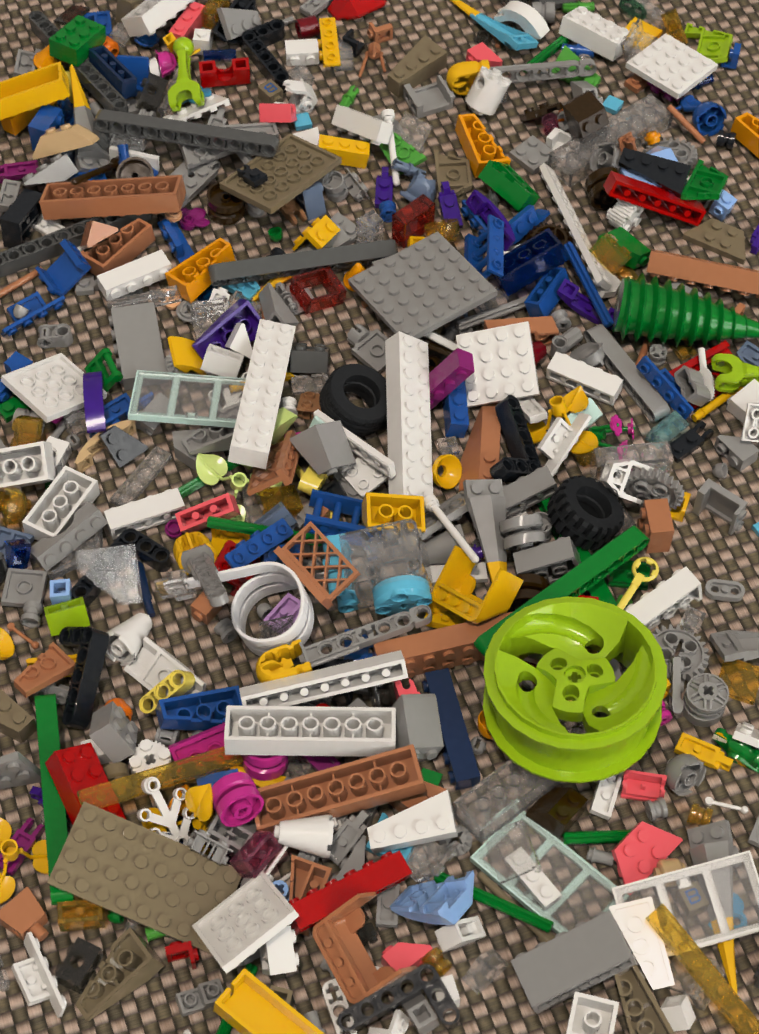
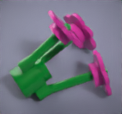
M616 414L611 417L610 424L589 427L588 431L593 432L597 436L598 446L617 451L618 460L625 458L628 449L627 440L619 444L618 447L601 441L605 440L606 433L614 432L616 436H620V433L623 431H628V435L632 434V440H634L635 427H633V418H631V423H627L628 427H622V420Z

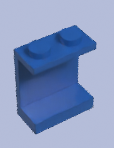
M65 238L60 242L65 252L47 270L38 266L35 268L40 274L38 276L39 279L47 284V290L51 294L59 296L65 295L92 268L75 244Z

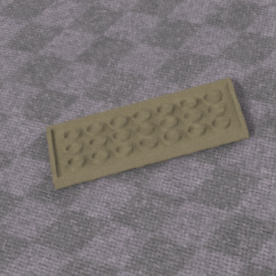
M84 801L46 884L178 941H191L192 947H197V949L209 954V949L192 925L236 891L244 871L227 863L226 865H219L211 860V856L208 859V855H201L202 852L197 853L184 844Z

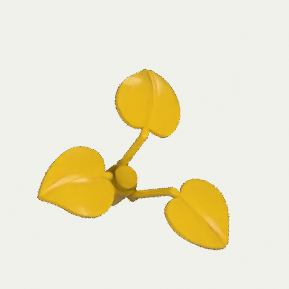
M581 386L573 389L564 397L554 396L549 400L551 409L548 410L546 425L543 421L532 424L527 423L533 443L541 442L547 433L546 430L550 427L552 415L556 418L564 417L566 423L571 426L567 413L569 411L571 413H578L588 406V397ZM583 431L570 452L584 454L593 451L599 444L597 436L593 432Z
M211 784L193 786L185 794L186 806L190 812L194 813L195 817L191 822L197 830L202 829L205 831L215 813L213 811ZM148 808L151 813L162 816L158 808ZM143 811L142 818L146 819L147 813ZM182 820L176 822L177 826L181 825ZM149 821L141 822L142 826L147 829L158 828L161 832H167L166 828L168 827ZM209 847L205 852L206 855H208L211 850Z
M0 818V850L4 860L2 874L0 873V905L9 900L15 891L16 883L14 878L5 875L7 873L8 861L16 860L19 854L33 859V867L37 872L49 874L46 839L36 842L32 847L33 855H30L23 848H18L15 840L10 839L12 835L11 826L2 818Z

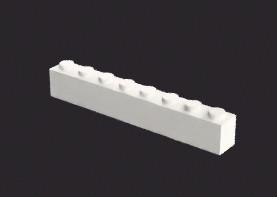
M401 650L241 687L239 691L243 706H291L408 678L404 656Z

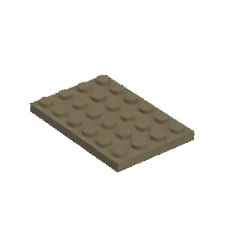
M290 133L280 140L276 154L273 157L257 156L247 163L251 170L257 168L267 174L268 181L253 188L245 183L243 178L239 177L237 171L221 181L219 185L220 189L269 214H273L342 164L341 157Z

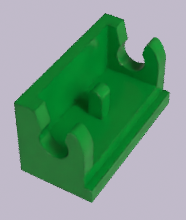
M628 560L609 574L608 586L629 588L635 578L632 573L634 561ZM641 562L636 571L645 575L644 577H650L651 566L646 564V562ZM642 582L637 590L647 591L649 582Z

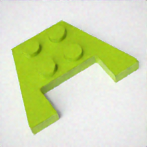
M686 24L685 38H700L697 52L717 64L728 62L733 34L717 30L712 32L705 30V27L702 26L696 28L693 27V24Z

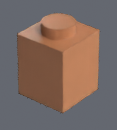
M204 591L190 605L192 617L206 625L222 609V606L212 607Z

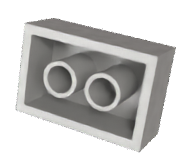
M570 536L560 537L555 541L540 543L535 547L524 548L513 553L517 575L526 573L537 574L546 578L550 584L581 563L580 555Z

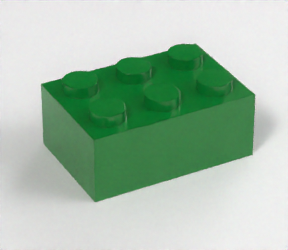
M77 15L49 38L50 56L78 67L89 58L90 48L103 46L106 41V27Z

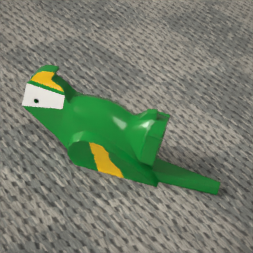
M717 728L712 739L725 750L727 757L734 759V763L759 773V748L733 739V736L728 734L725 729Z

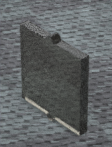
M72 5L53 21L56 24L66 25L77 15L84 16L90 11V8L82 5Z

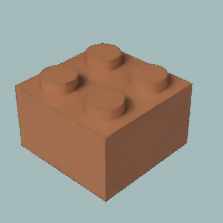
M668 499L644 500L643 507L640 508V518L637 519V526L650 538L648 545L645 547L646 554L669 552L674 535V526Z

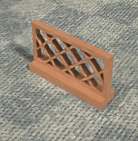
M293 429L286 432L283 441L270 447L266 469L253 468L246 491L249 496L281 481L285 486L292 483L300 456L299 451L290 442V438L297 435Z
M311 521L282 548L278 546L273 551L287 567L295 572L304 586L327 610L334 605L332 601L361 575ZM313 529L315 531L314 539L305 540L306 534ZM318 543L327 544L326 552H317ZM295 544H301L300 553H291L289 550ZM305 544H314L313 553H304ZM326 556L325 565L316 566L317 557ZM330 556H339L338 565H329ZM303 557H312V566H303ZM330 569H338L336 579H328ZM342 569H351L353 571L348 578H341ZM315 570H324V579H315ZM327 583H337L336 589L329 594L327 592Z

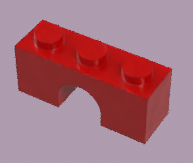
M248 57L232 59V64L227 69L217 68L215 60L199 62L200 82L203 88L251 84Z

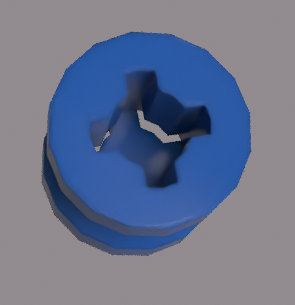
M387 200L380 203V219L383 222H393L396 220L395 202Z

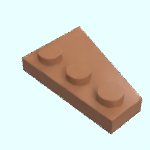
M52 642L49 645V649L45 653H41L37 657V661L33 665H29L14 680V687L27 698L71 674L74 670L75 662Z

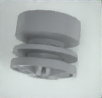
M700 673L692 677L687 683L682 699L684 701V711L682 713L687 721L700 727H710L718 723L723 717L729 698L727 684L717 675L710 673Z

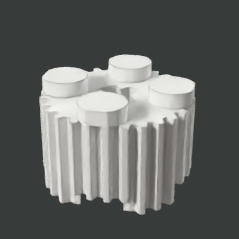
M616 198L618 202H616L613 209L609 208L605 218L609 219L608 223L613 227H622L629 232L631 227L639 225L641 222L640 214L645 208Z
M149 739L142 740L138 747H136L135 753L130 755L129 758L132 777L137 781V785H141L142 781L147 777H156L160 783H167L168 779H171V769L173 768L169 749L165 748V745H162L161 742L157 743V741L153 742V740ZM153 781L150 783V787L152 785L155 787V783Z

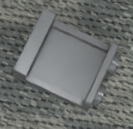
M437 75V81L429 85L413 89L409 83L403 87V98L416 119L453 108L454 92L450 91L447 81L443 80L441 75Z
M708 478L697 492L692 512L699 516L704 509L710 511L730 524L728 534L732 535L735 531H739L744 524L742 520L747 514L746 507L748 502Z

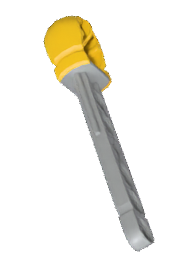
M593 59L490 67L488 60H481L480 62L465 61L450 67L446 81L451 91L458 95H467L482 66L490 70L496 68L502 74L504 72L511 73L509 77H506L511 80V83L572 78L579 75L580 77L591 76L595 74L597 68ZM586 65H593V68L590 70L584 69ZM571 66L577 67L576 70L572 72L568 71V68ZM553 68H560V71L557 73L551 72ZM522 70L527 71V74L524 76L518 75Z
M197 531L186 532L178 537L173 546V553L181 571L186 575L192 574L194 580H198L212 607H219L228 603L229 598L226 589L217 575L218 569L214 564L217 559V553L208 537Z
M418 605L410 608L409 611L399 612L305 647L302 641L298 639L292 641L290 645L284 644L273 648L258 658L256 663L257 678L263 683L313 671V667L409 632L414 627L417 629L429 624L432 621L431 609L427 605ZM420 612L428 613V616L424 619L417 617ZM401 619L409 620V623L405 626L398 624ZM382 626L390 627V630L386 633L379 631ZM363 634H366L368 638L364 639ZM344 640L352 642L348 647L341 646V642ZM325 647L332 648V651L329 654H323L321 652L322 649ZM299 657L301 664L294 667L292 659Z

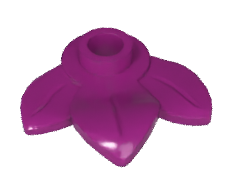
M203 208L181 209L182 219L179 221L182 229L193 230L194 227H206L210 224V221L204 218L206 211Z

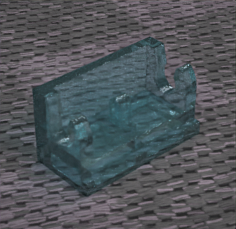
M674 410L649 431L645 440L649 441L659 450L687 428L689 423Z

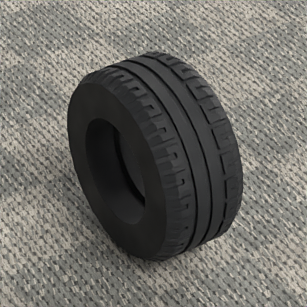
M346 364L340 366L331 373L320 392L319 402L321 411L334 421L340 420L342 426L357 437L374 434L387 420L386 379L379 372L365 365ZM344 392L359 395L366 401L369 408H361L352 404Z

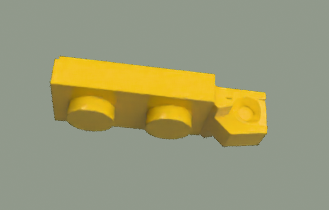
M682 732L674 749V753L679 755L682 753L692 754L704 763L703 765L716 770L719 768L729 772L734 759L724 756L725 753L721 751V748Z

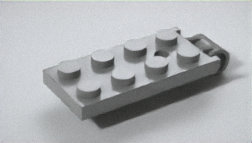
M213 160L190 169L186 168L184 161L170 174L183 176L186 195L182 208L217 176L220 168L219 161Z
M464 491L458 492L439 504V508L450 522L461 519L462 515L469 511L465 502ZM428 511L425 513V533L390 530V538L393 541L404 544L415 539L417 542L429 539L432 536L431 534L441 531L445 527L433 512Z

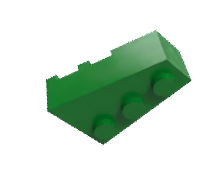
M489 160L478 175L482 181L510 203L517 212L523 210L527 205H535L540 198L509 164Z

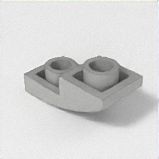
M220 979L200 983L197 988L176 993L175 1000L181 1017L213 1007L214 1002L224 992Z

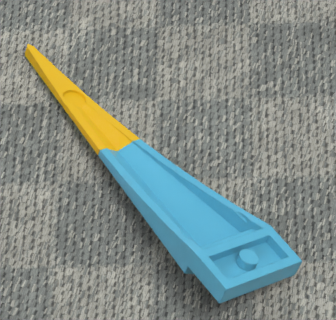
M450 0L510 50L519 51L537 48L539 42L530 34L496 21L461 0Z

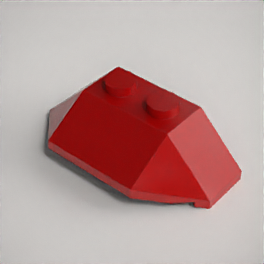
M333 0L327 11L335 20L359 19L384 7L387 0Z

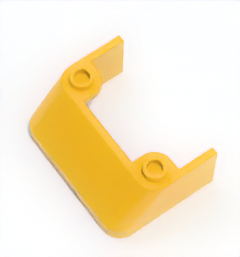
M455 545L431 591L432 601L474 624L506 613L510 609L524 580L499 568L484 600L472 594L476 587V579L470 574L476 563L469 559L462 548Z

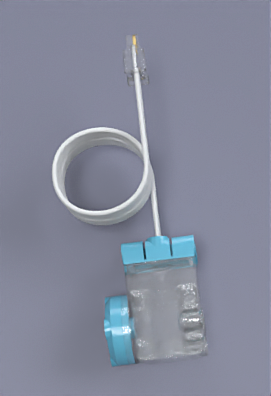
M404 519L342 534L325 536L361 574L337 596L339 612L349 613L354 610L374 606L376 614L391 616L402 611H409L410 608L418 605L428 606L432 603L431 593L434 586L428 550L422 538L421 529L418 528L414 520ZM323 543V551L326 552L327 544ZM326 556L322 559L323 566L325 565ZM330 556L329 565H338L339 556ZM267 561L218 571L217 575L221 582L257 575L239 588L231 605L233 626L246 646L254 654L261 656L268 650L284 644L290 645L292 641L298 639L302 641L303 645L307 642L314 625V610L304 584L293 570L284 564ZM186 568L166 572L167 578L154 580L155 590L162 599L174 597L177 601L196 598V587L201 586L198 580L195 581L193 577H187ZM330 569L328 579H336L338 569ZM342 569L341 578H348L353 571L351 569ZM324 572L316 573L315 579H324ZM328 583L329 594L336 589L337 583ZM299 589L301 600L299 614L294 624L287 631L266 639H258L246 635L245 628L248 614L258 601L274 593Z

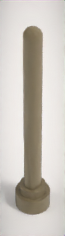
M480 871L477 873V878L495 896L517 905L484 872ZM523 922L539 937L540 943L548 942L556 936L552 932L543 931Z

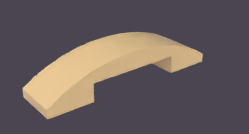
M124 420L106 427V430H108L112 426H117L131 436L137 432L134 420ZM104 431L95 434L82 447L75 460L76 471L83 473L94 465L92 457L105 448L98 437Z

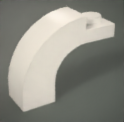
M510 1L506 6L500 8L493 17L494 20L499 22L513 21L536 40L541 39L550 31L544 18L533 7L521 1Z

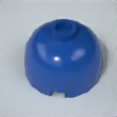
M712 101L699 104L692 114L693 126L701 135L713 136L719 133V130H722L724 127V119H727L725 109Z

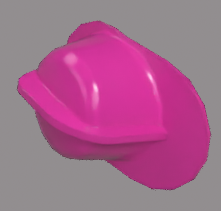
M154 50L165 85L164 77L174 72L177 61L173 53L168 51L157 52Z

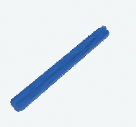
M569 241L563 245V248L602 324L609 328L614 322L573 243Z

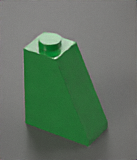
M622 227L600 235L594 246L595 252L632 269L645 266L649 261L651 253L650 249Z

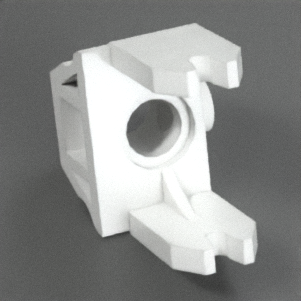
M303 79L299 81L285 80L283 82V86H286L285 90L293 93L288 103L296 105V114L311 113L318 101L312 86L305 83Z
M630 459L606 461L600 481L612 491L613 495L641 504V499L624 492L630 471L634 467L640 469L644 467L647 471L650 468L654 470V468Z

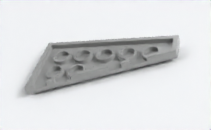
M275 122L215 125L272 134L279 137ZM179 144L187 169L236 153Z
M16 751L0 757V789L41 783L40 769L20 752Z

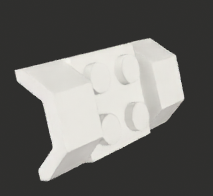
M147 636L143 638V648L135 660L123 669L149 691L175 670L193 672ZM192 673L195 677L194 686L184 695L206 691V683ZM183 676L181 677V684L183 683V680H184V677H183Z

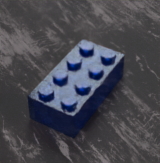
M547 228L504 254L502 278L494 274L492 275L506 295L510 296L524 286L533 283L539 277L548 274L549 271L557 266H561L569 260V257L561 241Z

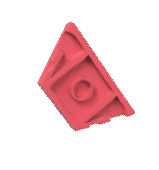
M643 821L639 822L611 850L614 861L617 863L619 877H622L624 884L648 878L653 873V868L657 867L658 861L666 859L683 839Z

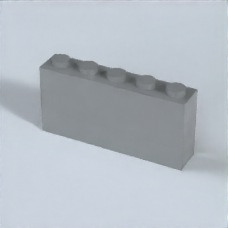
M154 302L111 308L112 316H108L110 327L114 326V330H111L112 341L116 340L117 343L113 344L114 353L119 355V358H116L117 369H121L123 379L119 382L120 384L124 383L125 391L133 389L137 370L167 372ZM144 380L142 388L169 383L168 381Z
M610 910L596 914L594 919L588 922L578 923L574 929L568 932H561L554 939L548 942H541L535 946V949L529 952H521L516 955L515 959L511 960L529 1003L536 1014L574 996L575 991L582 992L637 964Z

